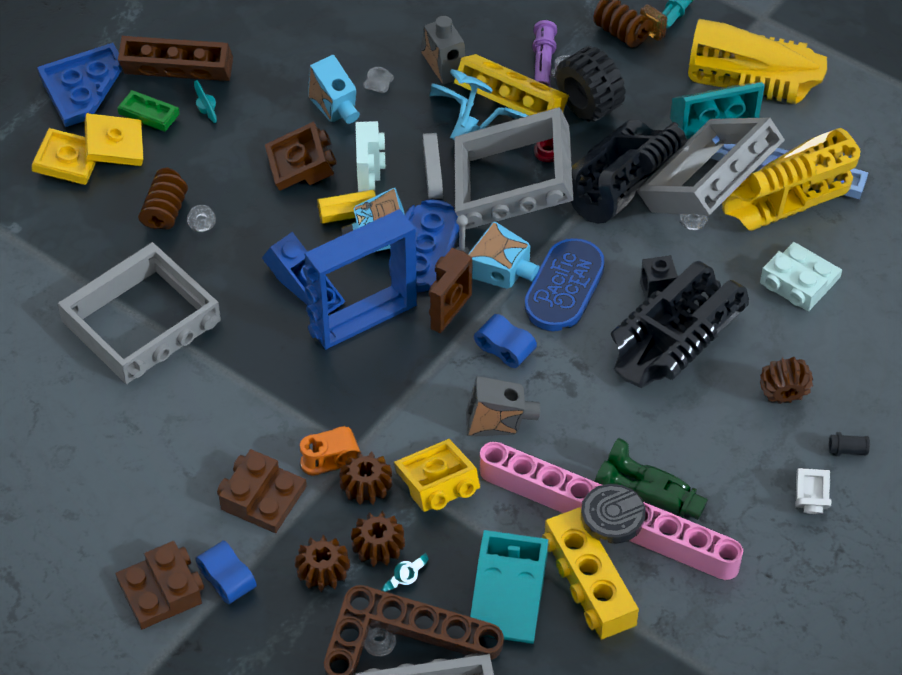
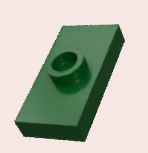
M133 90L117 107L119 115L131 119H139L141 123L164 132L179 115V107Z

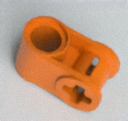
M343 426L304 437L300 442V452L303 455L300 460V466L303 472L314 476L340 469L341 466L346 465L347 457L357 459L358 452L361 453L352 430L349 427Z

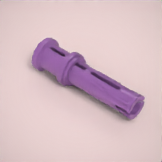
M542 20L537 22L533 29L536 36L532 44L533 51L536 54L534 80L551 87L552 54L556 50L554 37L557 34V26L552 21Z

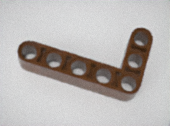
M356 585L350 588L345 595L324 659V668L326 675H355L370 626L465 655L490 654L491 660L499 656L502 651L504 636L502 630L492 623L368 586ZM361 597L367 599L369 605L363 610H356L351 606L352 601ZM389 607H396L400 610L401 615L397 619L389 620L384 617L383 612ZM426 616L433 621V624L428 629H420L415 625L416 619ZM452 626H459L465 631V635L462 638L453 639L447 634V630ZM349 628L355 629L359 636L355 641L346 642L341 638L342 632ZM490 635L496 639L497 645L494 648L487 649L480 645L479 639L482 636ZM337 660H344L349 664L347 671L341 674L334 673L330 667Z

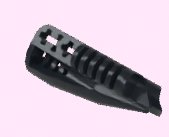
M629 120L623 123L572 166L573 201L570 202L573 208L589 222L601 224L609 221L629 204L637 190L645 183L653 170L685 145L686 136L684 131L678 127L676 122L671 123L664 130H653L639 120Z
M695 261L662 292L654 291L650 298L648 297L643 304L636 308V311H633L628 318L621 322V325H618L611 332V337L619 350L614 371L626 382L640 388L664 377L673 380L681 370L688 366V363H691L696 358V355L698 356L703 351V348L709 346L711 341L718 337L719 331L725 328L749 305L746 287L734 280L727 281L721 287L720 281L715 278L713 268L701 261ZM705 292L708 296V299H706V297L702 296L701 294Z

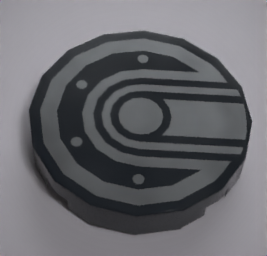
M605 484L597 486L588 492L582 501L581 521L584 529L593 538L599 541L601 538L608 540V543L618 544L627 542L639 534L644 524L646 508L642 498L634 490L624 485Z

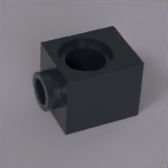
M671 255L642 259L640 284L645 300L648 297L650 298L654 291L662 292L678 277Z

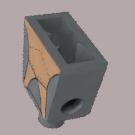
M440 16L436 19V22L423 27L421 45L422 55L442 85L455 80L450 71L451 69L458 70L461 58L466 57L464 41L453 26L452 19L448 16Z
M476 376L466 408L467 436L514 435L518 433L522 419H539L540 402L525 401L524 387L521 384Z

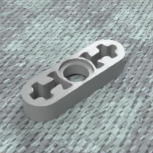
M425 133L422 135L428 200L443 199L437 133Z

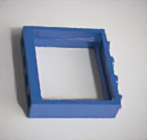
M400 209L304 253L305 267L303 272L307 279L305 293L309 303L306 306V310L310 318L308 330L311 337L318 339L325 350L417 306L416 228ZM390 245L392 286L328 316L326 274Z

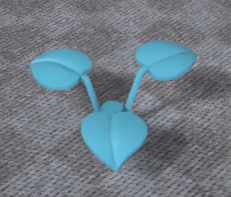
M451 69L450 74L459 83L470 84L472 90L469 99L447 87L438 84L431 85L430 97H451L461 104L459 118L450 136L454 141L456 136L486 128L498 115H506L514 119L529 116L517 110L501 107L497 108L479 127L477 126L479 120L469 116L471 107L474 105L473 101L477 88L492 93L493 89L475 77L468 76L454 69Z

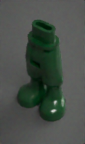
M621 438L615 441L608 460L603 462L594 481L601 485H624L634 490L642 498L643 502L669 513L677 514L682 518L688 515L698 520L708 502L707 498L696 494V488L691 490V487L680 478L654 466L642 465L631 459L629 456V444ZM621 474L634 478L637 481H632Z

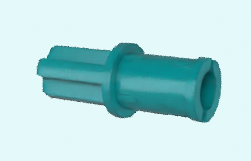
M669 0L663 12L657 17L658 25L669 28L676 19L681 18L685 14V9L694 0Z

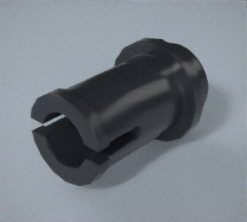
M836 432L835 435L831 434L829 437V453H835V456H840L841 454L867 456L869 454V436L842 435L841 432Z

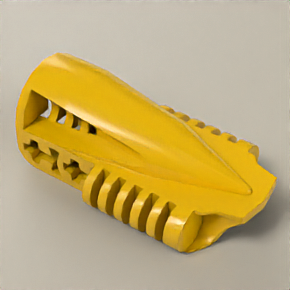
M699 19L691 49L688 76L696 83L722 88L763 82L765 86L763 95H767V99L772 100V97H777V101L781 102L783 98L787 99L786 103L797 104L805 98L811 88L823 82L827 73V57L807 48L808 43L799 42L796 45L792 40H789V43H785L784 39L781 38L779 41H775V37L768 39L764 35H757L726 23Z
M842 128L810 138L764 165L759 171L751 173L722 202V211L724 214L738 218L749 231H753L761 226L769 225L770 222H777L779 219H785L798 212L806 211L807 208L842 196L851 188L853 175L850 170L858 164L861 153L860 148L852 136Z

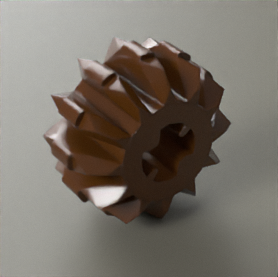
M795 357L771 361L770 365L762 368V374H760V385L764 395L767 396L768 401H777L778 404L785 401L791 403L792 400L796 399L802 400L803 395L810 394L811 387H813V376L809 366L806 365L805 360H796Z
M372 451L368 456H363L358 452L357 459L347 457L346 465L341 466L340 488L346 492L348 500L357 498L359 505L364 500H369L373 505L375 497L385 499L386 491L391 490L392 469L390 465L386 464L384 456L375 458Z
M383 511L378 517H374L369 512L367 520L358 518L356 528H352V550L354 554H359L361 563L370 559L373 567L378 561H382L387 566L389 558L398 560L400 550H403L405 547L404 528L402 524H397L395 516L386 519Z
M323 535L320 541L316 542L310 537L308 546L300 545L298 549L299 555L295 558V567L297 568V577L300 581L306 582L308 589L318 585V589L322 592L325 586L329 585L335 590L337 581L345 582L346 572L350 568V559H348L346 547L339 546L337 538L327 542L326 537Z

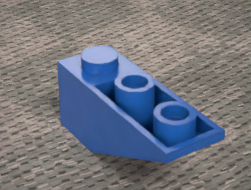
M291 232L272 245L262 259L276 278L308 306V298L305 293L307 279L303 272L305 267L304 253L308 251L295 234ZM326 276L329 314L346 301Z

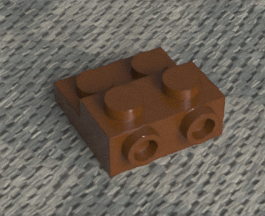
M311 122L265 144L274 182L279 190H283L304 179L309 185H312L335 174L333 166L337 165V161L332 150L327 149V146L331 145V140L326 130H320L315 122Z
M451 248L445 257L441 256L438 259L434 269L436 281L433 282L429 290L431 329L440 334L472 295V257L464 251Z
M250 449L246 456L239 455L233 467L234 474L230 480L224 478L219 484L217 495L219 496L220 508L229 514L277 533L307 487L306 479L279 468L278 460Z
M175 541L145 552L144 561L115 573L116 579L141 630L202 604L200 591L204 589L201 577L197 571L190 572L188 565H191V560L184 546L178 548Z

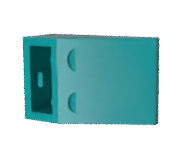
M484 530L470 617L498 626L502 630L504 640L534 644L547 564L549 539ZM485 635V636H483V637L494 638V637H492V636H490V635Z

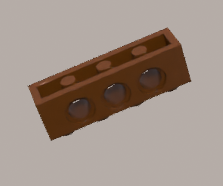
M122 36L118 62L125 74L230 81L233 54L229 44L223 42Z

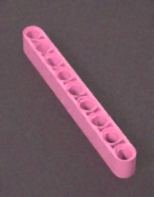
M489 442L480 450L479 470L484 480L561 513H566L579 507L582 509V501L588 492L597 486H601L599 483L499 442ZM643 502L646 508L644 524L639 534L629 541L719 579L730 580L738 575L743 555V548L738 541Z

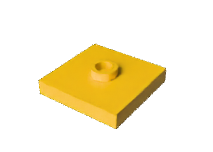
M86 113V160L142 166L141 120Z
M49 128L32 163V172L86 185L96 161L86 160L85 137Z

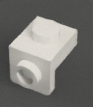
M797 469L795 508H804V513L823 514V509L831 507V499H829L830 470Z

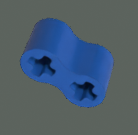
M494 314L474 334L476 344L483 351L496 355L511 368H517L537 347L535 338L528 331L513 326L505 317L499 314Z
M224 540L195 557L199 570L214 586L226 604L234 602L257 587L251 571L238 559L233 549Z

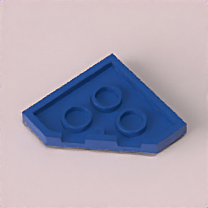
M114 43L37 67L38 75L65 127L85 121L86 113L95 114L122 71L118 62L119 52Z

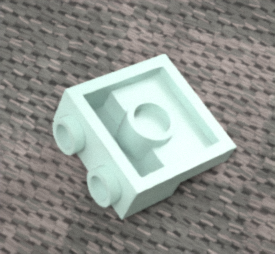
M378 121L356 122L358 192L375 190V181L380 180V169H385V152H379V150H385L384 133H379Z
M793 242L783 253L778 251L763 267L760 283L770 291L776 292L788 299L792 304L809 312L841 277L842 269Z

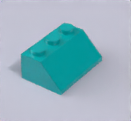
M763 82L746 83L672 98L670 119L672 123L676 122L678 127L684 131L686 139H690L710 119L759 118L765 86Z

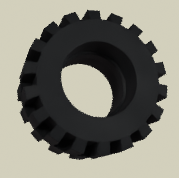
M587 46L557 65L555 76L560 92L569 95L566 105L581 120L595 122L620 107L625 101L624 94H626V89L620 71L613 60L604 51H600L599 48Z

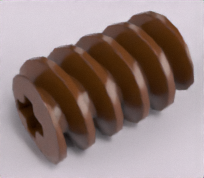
M600 0L594 12L593 21L595 25L602 27L604 31L610 32L612 36L618 37L620 41L626 42L632 48L641 45L653 29L652 20L648 19L645 21L644 15H637L636 10H629V6L626 4L621 5L620 0Z
M168 167L161 168L156 172L138 216L139 221L144 226L163 230L174 226L175 219L179 214L178 211L182 206L181 203L188 191L187 183L178 172Z

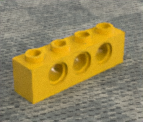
M477 54L462 57L458 67V71L481 80L493 89L492 93H488L477 88V94L529 116L558 107L563 112L569 95ZM455 78V84L460 85L468 90H472L470 84L459 83L458 80Z
M581 507L545 520V534H542V538L549 539L548 552H553L561 577L568 579L574 601L577 604L581 603L589 628L591 630L595 629L602 640L637 626L639 608L601 542L593 538L584 529L581 521ZM569 547H576V548H578V549L573 550V549H570ZM589 572L592 573V575H585L583 573ZM597 598H605L607 601H600Z

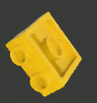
M450 439L394 461L396 473L408 485L412 499L424 512L431 509L440 510L449 501L458 497L468 498L480 488L477 468Z

